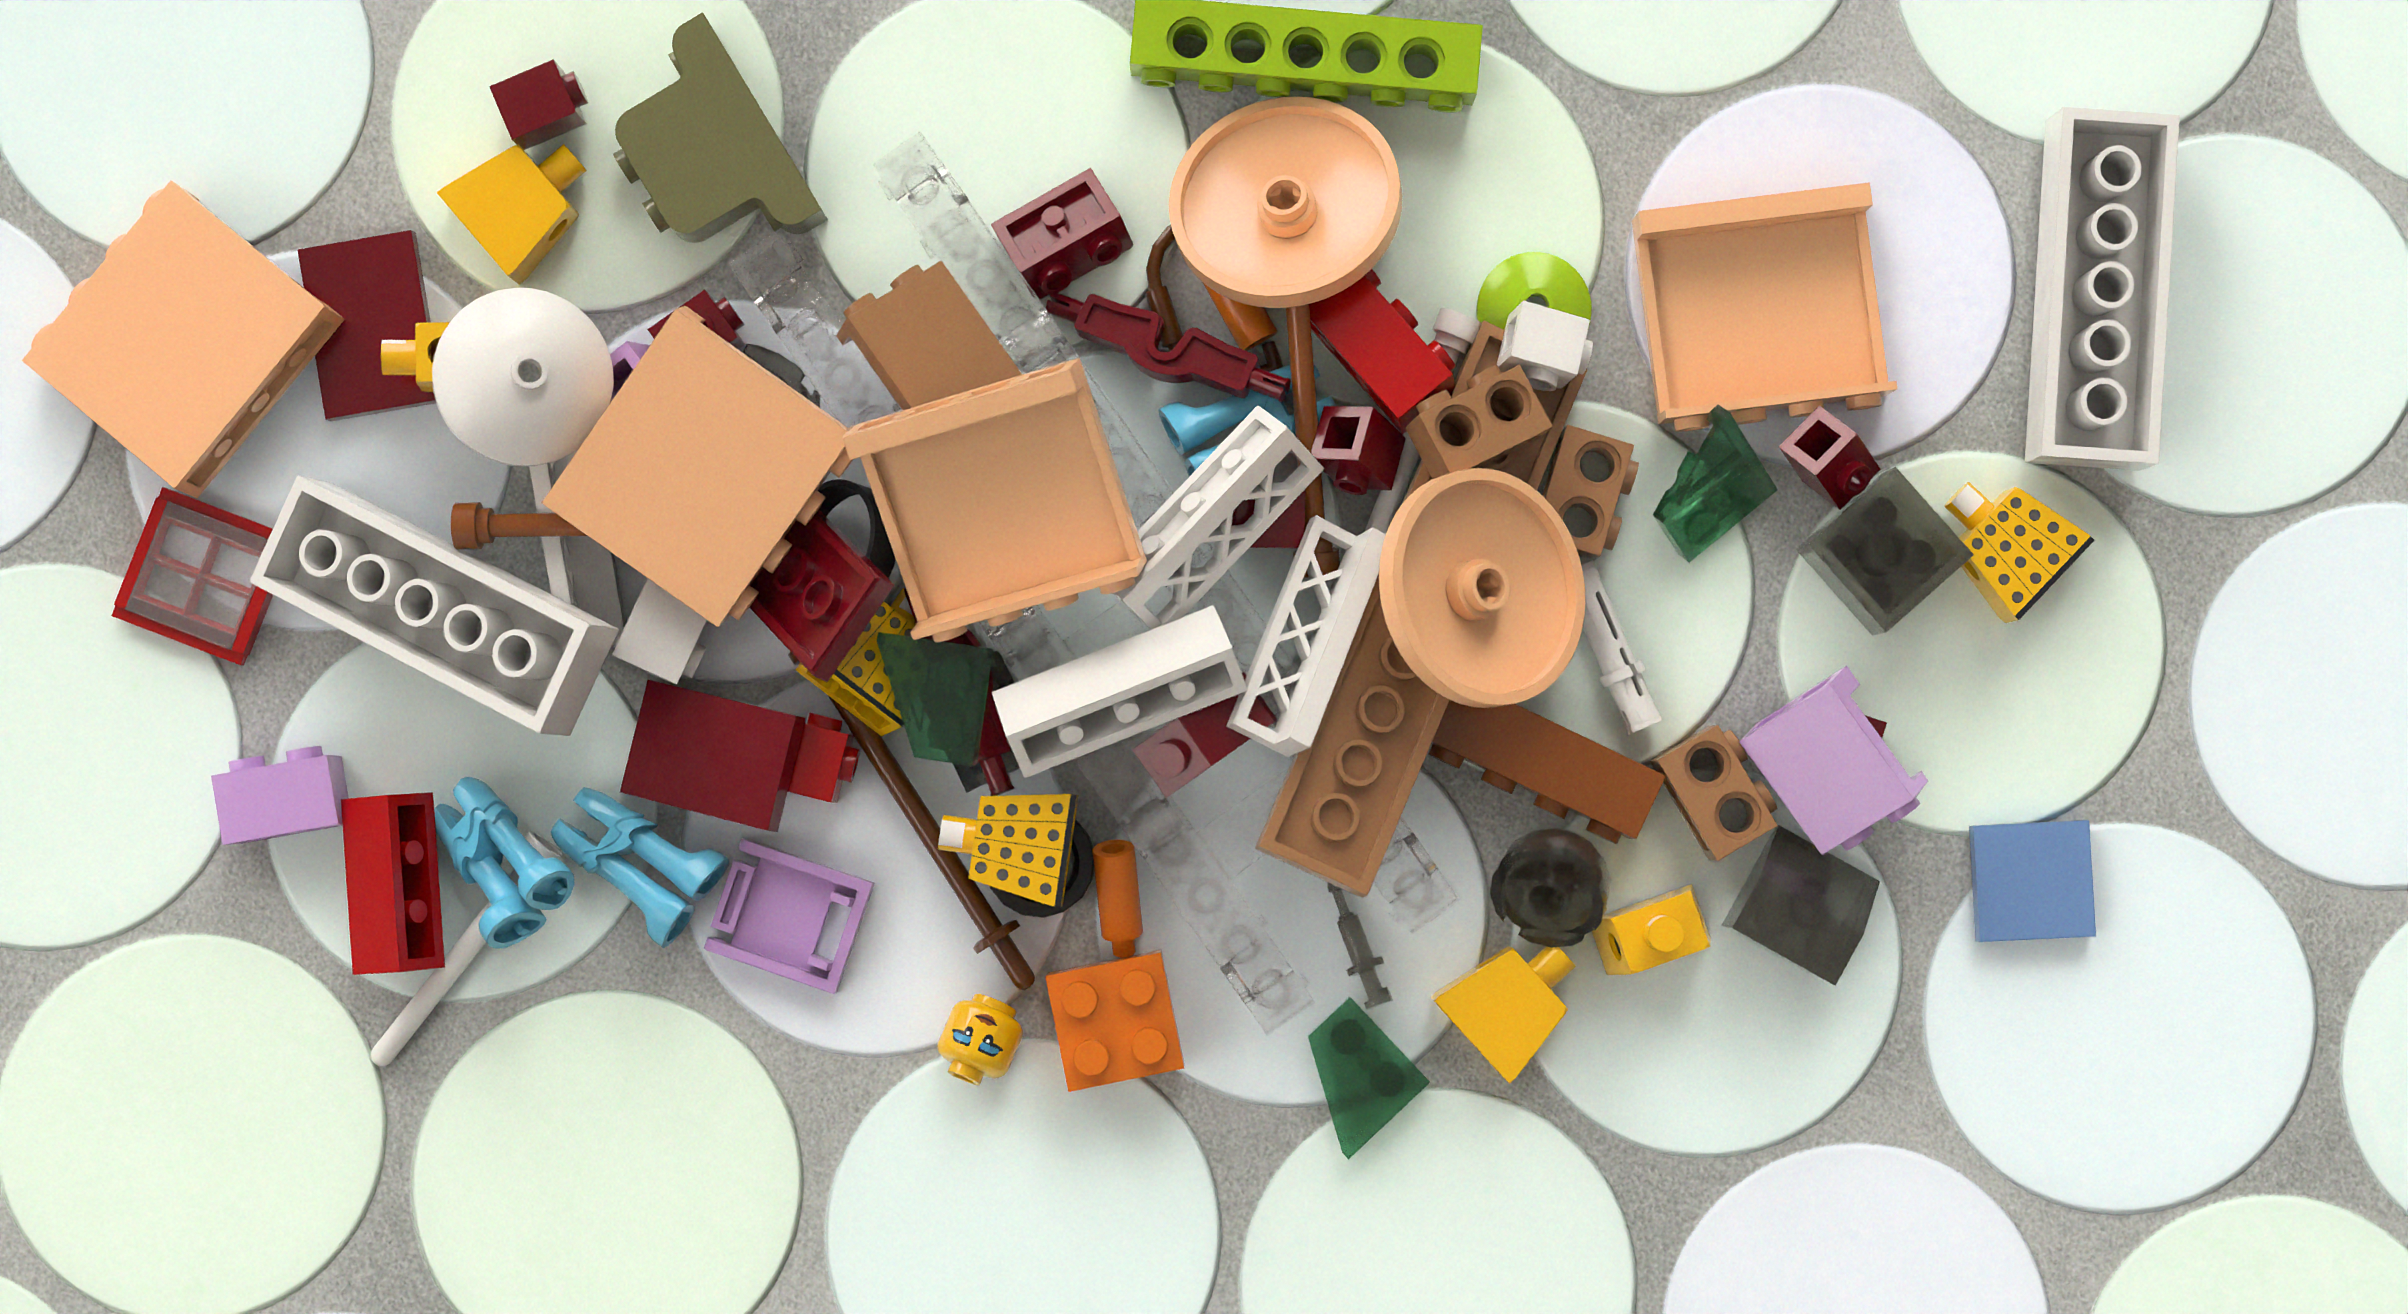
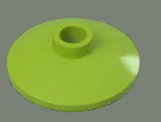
M1525 252L1511 256L1499 263L1486 277L1477 299V320L1481 323L1483 321L1489 322L1505 330L1508 315L1523 300L1526 301L1533 296L1541 297L1548 308L1591 321L1592 305L1590 293L1581 275L1568 262L1543 252Z

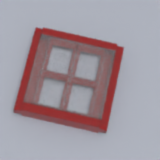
M162 487L159 496L154 501L114 602L115 607L111 616L244 666L273 597V594L249 582L273 528Z

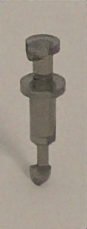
M1327 882L1328 892H1332L1340 913L1339 921L1336 923L1353 965L1346 969L1348 977L1359 974L1369 1001L1364 1003L1366 1010L1393 1001L1388 987L1382 988L1375 969L1385 964L1383 957L1374 958L1359 916L1350 912L1342 888Z

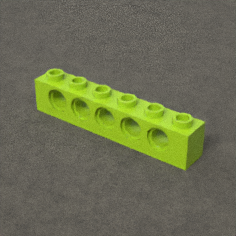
M1135 0L1130 73L1131 76L1141 77L1142 84L1152 87L1175 86V80L1198 82L1199 89L1209 92H1231L1233 85L1256 87L1257 94L1267 97L1290 96V90L1313 92V98L1331 102H1345L1348 99V95L1371 97L1370 103L1381 107L1405 106V100L1428 102L1430 110L1460 112L1463 105L1472 106L1477 95L1483 25L1204 0ZM1192 34L1200 37L1207 47L1200 56L1185 58L1176 52L1174 44L1180 37ZM1249 39L1257 42L1262 47L1264 54L1256 62L1243 63L1233 56L1231 52L1232 47L1241 40ZM1307 44L1313 46L1319 52L1321 60L1314 67L1300 68L1290 60L1289 52L1298 45ZM1358 49L1368 50L1376 57L1378 66L1369 73H1358L1350 68L1346 57ZM1415 54L1425 55L1433 62L1435 72L1427 78L1413 77L1405 69L1404 61Z

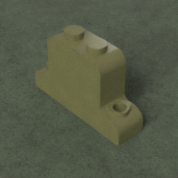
M702 12L680 25L672 38L673 52L668 54L681 76L680 79L624 112L619 117L615 126V136L622 149L613 153V156L631 184L639 179L642 181L651 196L650 199L642 204L659 232L662 233L671 228L681 239L691 243H698L710 238L757 209H761L774 232L782 228L791 234H804L827 221L826 215L704 13Z

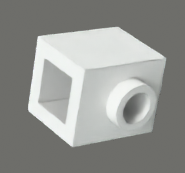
M1523 300L1507 318L1497 361L1500 371L1505 372L1520 364L1533 389L1542 391H1554L1556 388L1562 389L1578 374L1582 375L1589 364L1593 349V342L1586 339L1590 320Z

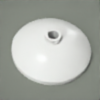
M510 288L492 292L476 299L462 309L449 323L438 342L434 354L432 384L435 400L445 423L468 448L489 460L501 464L524 467L538 466L560 460L580 448L611 402L613 366L610 353L601 333L588 316L578 307L546 291L530 288ZM531 362L536 365L539 370V378L536 382L528 383L520 378L518 374L520 363Z

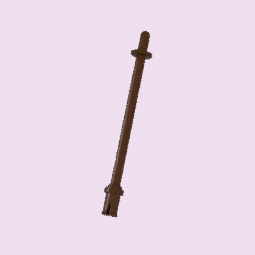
M791 652L788 654L794 665L800 663ZM829 697L982 934L983 939L978 941L973 947L975 952L978 954L990 947L1012 983L1021 990L1030 988L1034 984L1035 975L1009 933L1021 926L1019 922L1011 920L1003 925L976 882L969 879V872L956 852L938 850L940 827L883 738Z

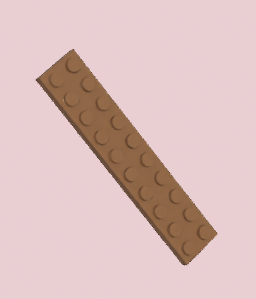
M1486 321L1481 323L1454 381L1455 388L1450 394L1451 398L1470 389L1466 383L1468 379L1497 365L1505 330ZM1587 369L1582 375L1578 374L1562 389L1556 388L1554 391L1533 389L1553 427L1538 440L1482 468L1508 473L1521 479L1537 491ZM1491 398L1490 408L1493 414L1500 420L1511 421L1512 413L1508 404L1501 399ZM1440 423L1439 430L1443 440L1449 445L1461 446L1462 436L1460 431L1450 423ZM1422 459L1404 501L1420 486L1432 480ZM1379 574L1311 748L1294 755L1255 847L1256 850L1361 898L1369 894L1449 702V699L1427 686L1412 671L1398 651L1390 635L1381 605Z

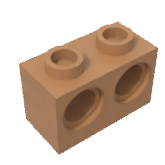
M1520 364L1501 373L1498 365L1492 366L1466 381L1470 388L1469 390L1451 398L1448 390H1444L1416 406L1420 414L1405 429L1432 479L1460 470L1482 468L1538 440L1553 427ZM1491 398L1501 399L1508 404L1512 413L1511 421L1500 420L1493 414L1490 408ZM1440 423H1450L1460 431L1462 436L1461 446H1452L1443 440L1439 430Z
M1567 424L1560 434L1542 496L1553 506L1562 520L1565 511L1571 507H1580L1590 514L1592 518L1590 534L1583 538L1572 535L1571 537L1579 556L1595 560L1601 556L1603 548L1611 551L1614 548L1622 523V517L1613 515L1620 493L1630 494L1637 475L1639 462L1630 460L1634 448L1633 444ZM1595 452L1601 454L1607 460L1609 474L1605 481L1593 482L1582 474L1580 460L1583 454Z
M1719 725L1706 727L1650 760L1655 771L1666 776L1663 782L1665 788L1709 861L1723 859L1778 826L1771 815L1772 812L1778 809L1772 795L1761 780L1752 783L1741 764L1748 759L1744 748L1730 729L1723 733ZM1700 748L1712 752L1717 760L1716 773L1706 782L1696 779L1692 775L1689 766L1691 756ZM1732 798L1739 800L1747 812L1745 824L1735 832L1725 829L1719 817L1722 805Z

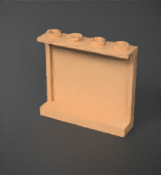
M170 180L164 189L156 191L149 197L143 207L142 216L128 233L119 236L111 243L105 255L106 259L89 279L80 282L73 289L68 299L69 304L56 320L43 327L35 335L31 344L32 349L22 361L174 489L198 498L345 319L330 306L314 297L199 202L200 200Z
M1870 182L1642 210L1636 214L1632 220L1658 424L1674 423L1675 432H1686L1709 428V418L1731 416L1732 425H1742L1766 421V411L1789 408L1790 418L1809 416L1819 405L1824 408V404L1846 401L1847 411L1870 409L1882 406L1881 397L1887 396L1898 389L1897 381L1888 382L1866 211L1873 206Z
M687 306L676 308L544 498L542 504L716 627H719L730 615L738 621L742 618L759 594L757 590L751 587L763 568L773 573L792 547V544L784 539L797 520L806 526L824 502L826 497L818 492V489L830 472L840 478L851 464L853 459H849L842 437L854 425L849 428L704 326L703 322L705 319Z
M1080 358L855 425L842 437L849 459L861 458L918 623L910 631L913 640L932 635L934 642L950 640L967 632L966 625L986 619L989 626L1006 624L1020 618L1023 615L1022 609L1042 603L1045 610L1059 609L1076 602L1079 599L1077 593L1098 587L1101 594L1115 593L1134 585V577L1139 576L1147 562Z

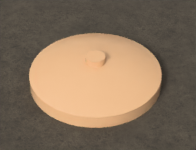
M1280 97L1242 107L1214 123L1198 137L1182 158L1174 175L1169 196V216L1172 231L1183 259L1192 272L1205 285L1217 293L1243 304L1257 307L1286 308L1306 305L1331 297L1347 289L1367 274L1382 258L1395 236L1400 222L1403 196L1399 171L1391 148L1382 134L1368 120L1355 111L1331 101L1312 97Z
M1471 468L1437 477L1420 486L1404 501L1394 515L1383 542L1379 567V590L1381 605L1390 635L1401 656L1412 671L1427 686L1445 698L1462 705L1480 708L1500 707L1526 701L1537 696L1553 684L1566 669L1573 657L1581 636L1585 616V584L1580 558L1568 528L1553 506L1532 486L1515 476L1494 469Z

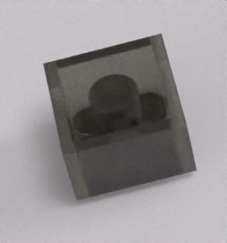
M1897 467L1881 473L1860 494L1856 495L1796 548L1797 552L1872 636L1886 633L1974 555Z

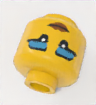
M974 994L972 1000H962L956 1003L951 1010L937 1044L938 1052L951 1063L947 1072L962 1081L974 1085H980L983 1077L995 1079L1004 1076L1009 1070L1023 1037V1029L1018 1021L1014 1019L1017 1011L997 999L982 994Z

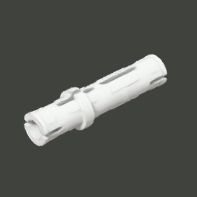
M1593 560L1581 565L1585 584L1583 629L1604 675L1599 677L1603 688L1609 687L1629 735L1662 721V718L1650 696L1641 673L1646 671L1642 660L1636 662Z

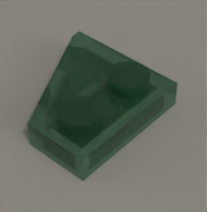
M1719 404L1710 411L1706 419L1713 426L1697 454L1691 451L1687 452L1677 470L1675 483L1670 489L1665 491L1653 513V517L1676 552L1689 563L1778 490L1731 413Z
M878 632L877 644L914 757L976 766L994 648L947 641L934 642L933 639L927 638L913 640L912 636Z
M1350 996L1307 1035L1340 1148L1348 1160L1430 1083Z

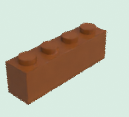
M1449 700L1432 740V747L1428 755L1457 769H1460L1464 760L1484 769L1481 780L1509 794L1513 793L1516 785L1537 795L1533 803L1534 806L1559 818L1565 819L1570 810L1590 820L1585 830L1616 845L1621 835L1628 839H1637L1666 778L1665 775L1517 704L1480 708L1462 705Z

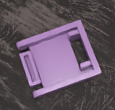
M742 838L738 850L751 856L760 857L758 866L733 860L710 927L734 935L731 944L719 938L707 937L704 949L832 994L837 993L875 883ZM832 902L852 907L834 960L814 954Z

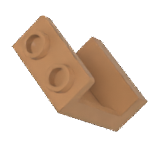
M942 260L924 271L919 265L904 271L891 282L890 286L893 290L878 299L875 298L873 293H869L856 300L843 312L846 320L836 334L842 345L852 340L855 342L902 410L1022 375Z

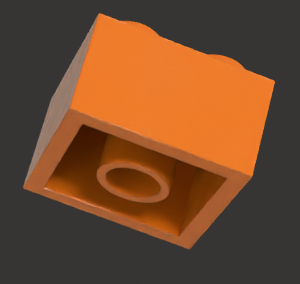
M1162 949L1048 972L1045 978L1068 1092L1184 1069V1058Z

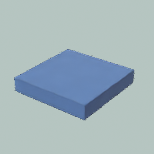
M2089 820L1969 826L1975 941L1992 942L2096 937Z

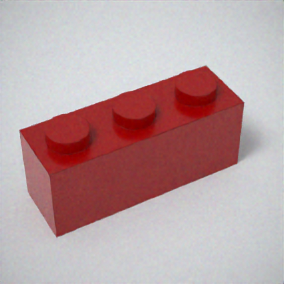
M1371 269L1347 289L1326 299L1309 304L1311 331L1398 430L1404 434L1407 432L1405 427L1420 414L1416 408L1419 403L1444 390H1448L1449 394H1451L1455 388L1454 377L1451 371L1456 365L1437 341L1433 340L1427 345L1413 330L1419 324L1413 314L1399 299L1396 298L1389 303L1378 291L1377 287L1381 285V281L1374 270Z
M433 792L341 799L353 975L399 973L444 968L445 958Z

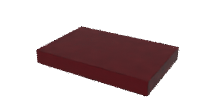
M412 230L297 249L303 287L345 319L315 355L325 419L331 422L435 404L434 392L421 391L416 383V375L382 374V340H415L416 323L431 322L416 233Z
M818 509L806 526L797 520L784 539L791 543L792 547L776 570L770 573L763 568L752 583L751 587L757 590L759 594L749 608L813 676L828 683L895 585Z
M647 680L620 793L767 831L778 832L806 718Z

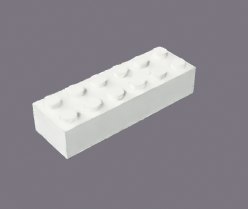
M2062 107L2045 121L2025 463L2136 471L2159 464L2180 115Z
M298 475L249 581L541 734L571 735L619 631L618 628L465 550L455 549L453 544L333 483Z

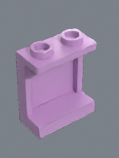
M1847 665L1757 722L1739 741L1821 855L1840 844L1845 851H1848L1873 834L1874 829L1871 825L1884 817H1887L1891 823H1894L1911 813L1920 805V801L1916 796L1929 781L1922 771L1912 777L1907 774L1850 695L1858 688L1860 683Z

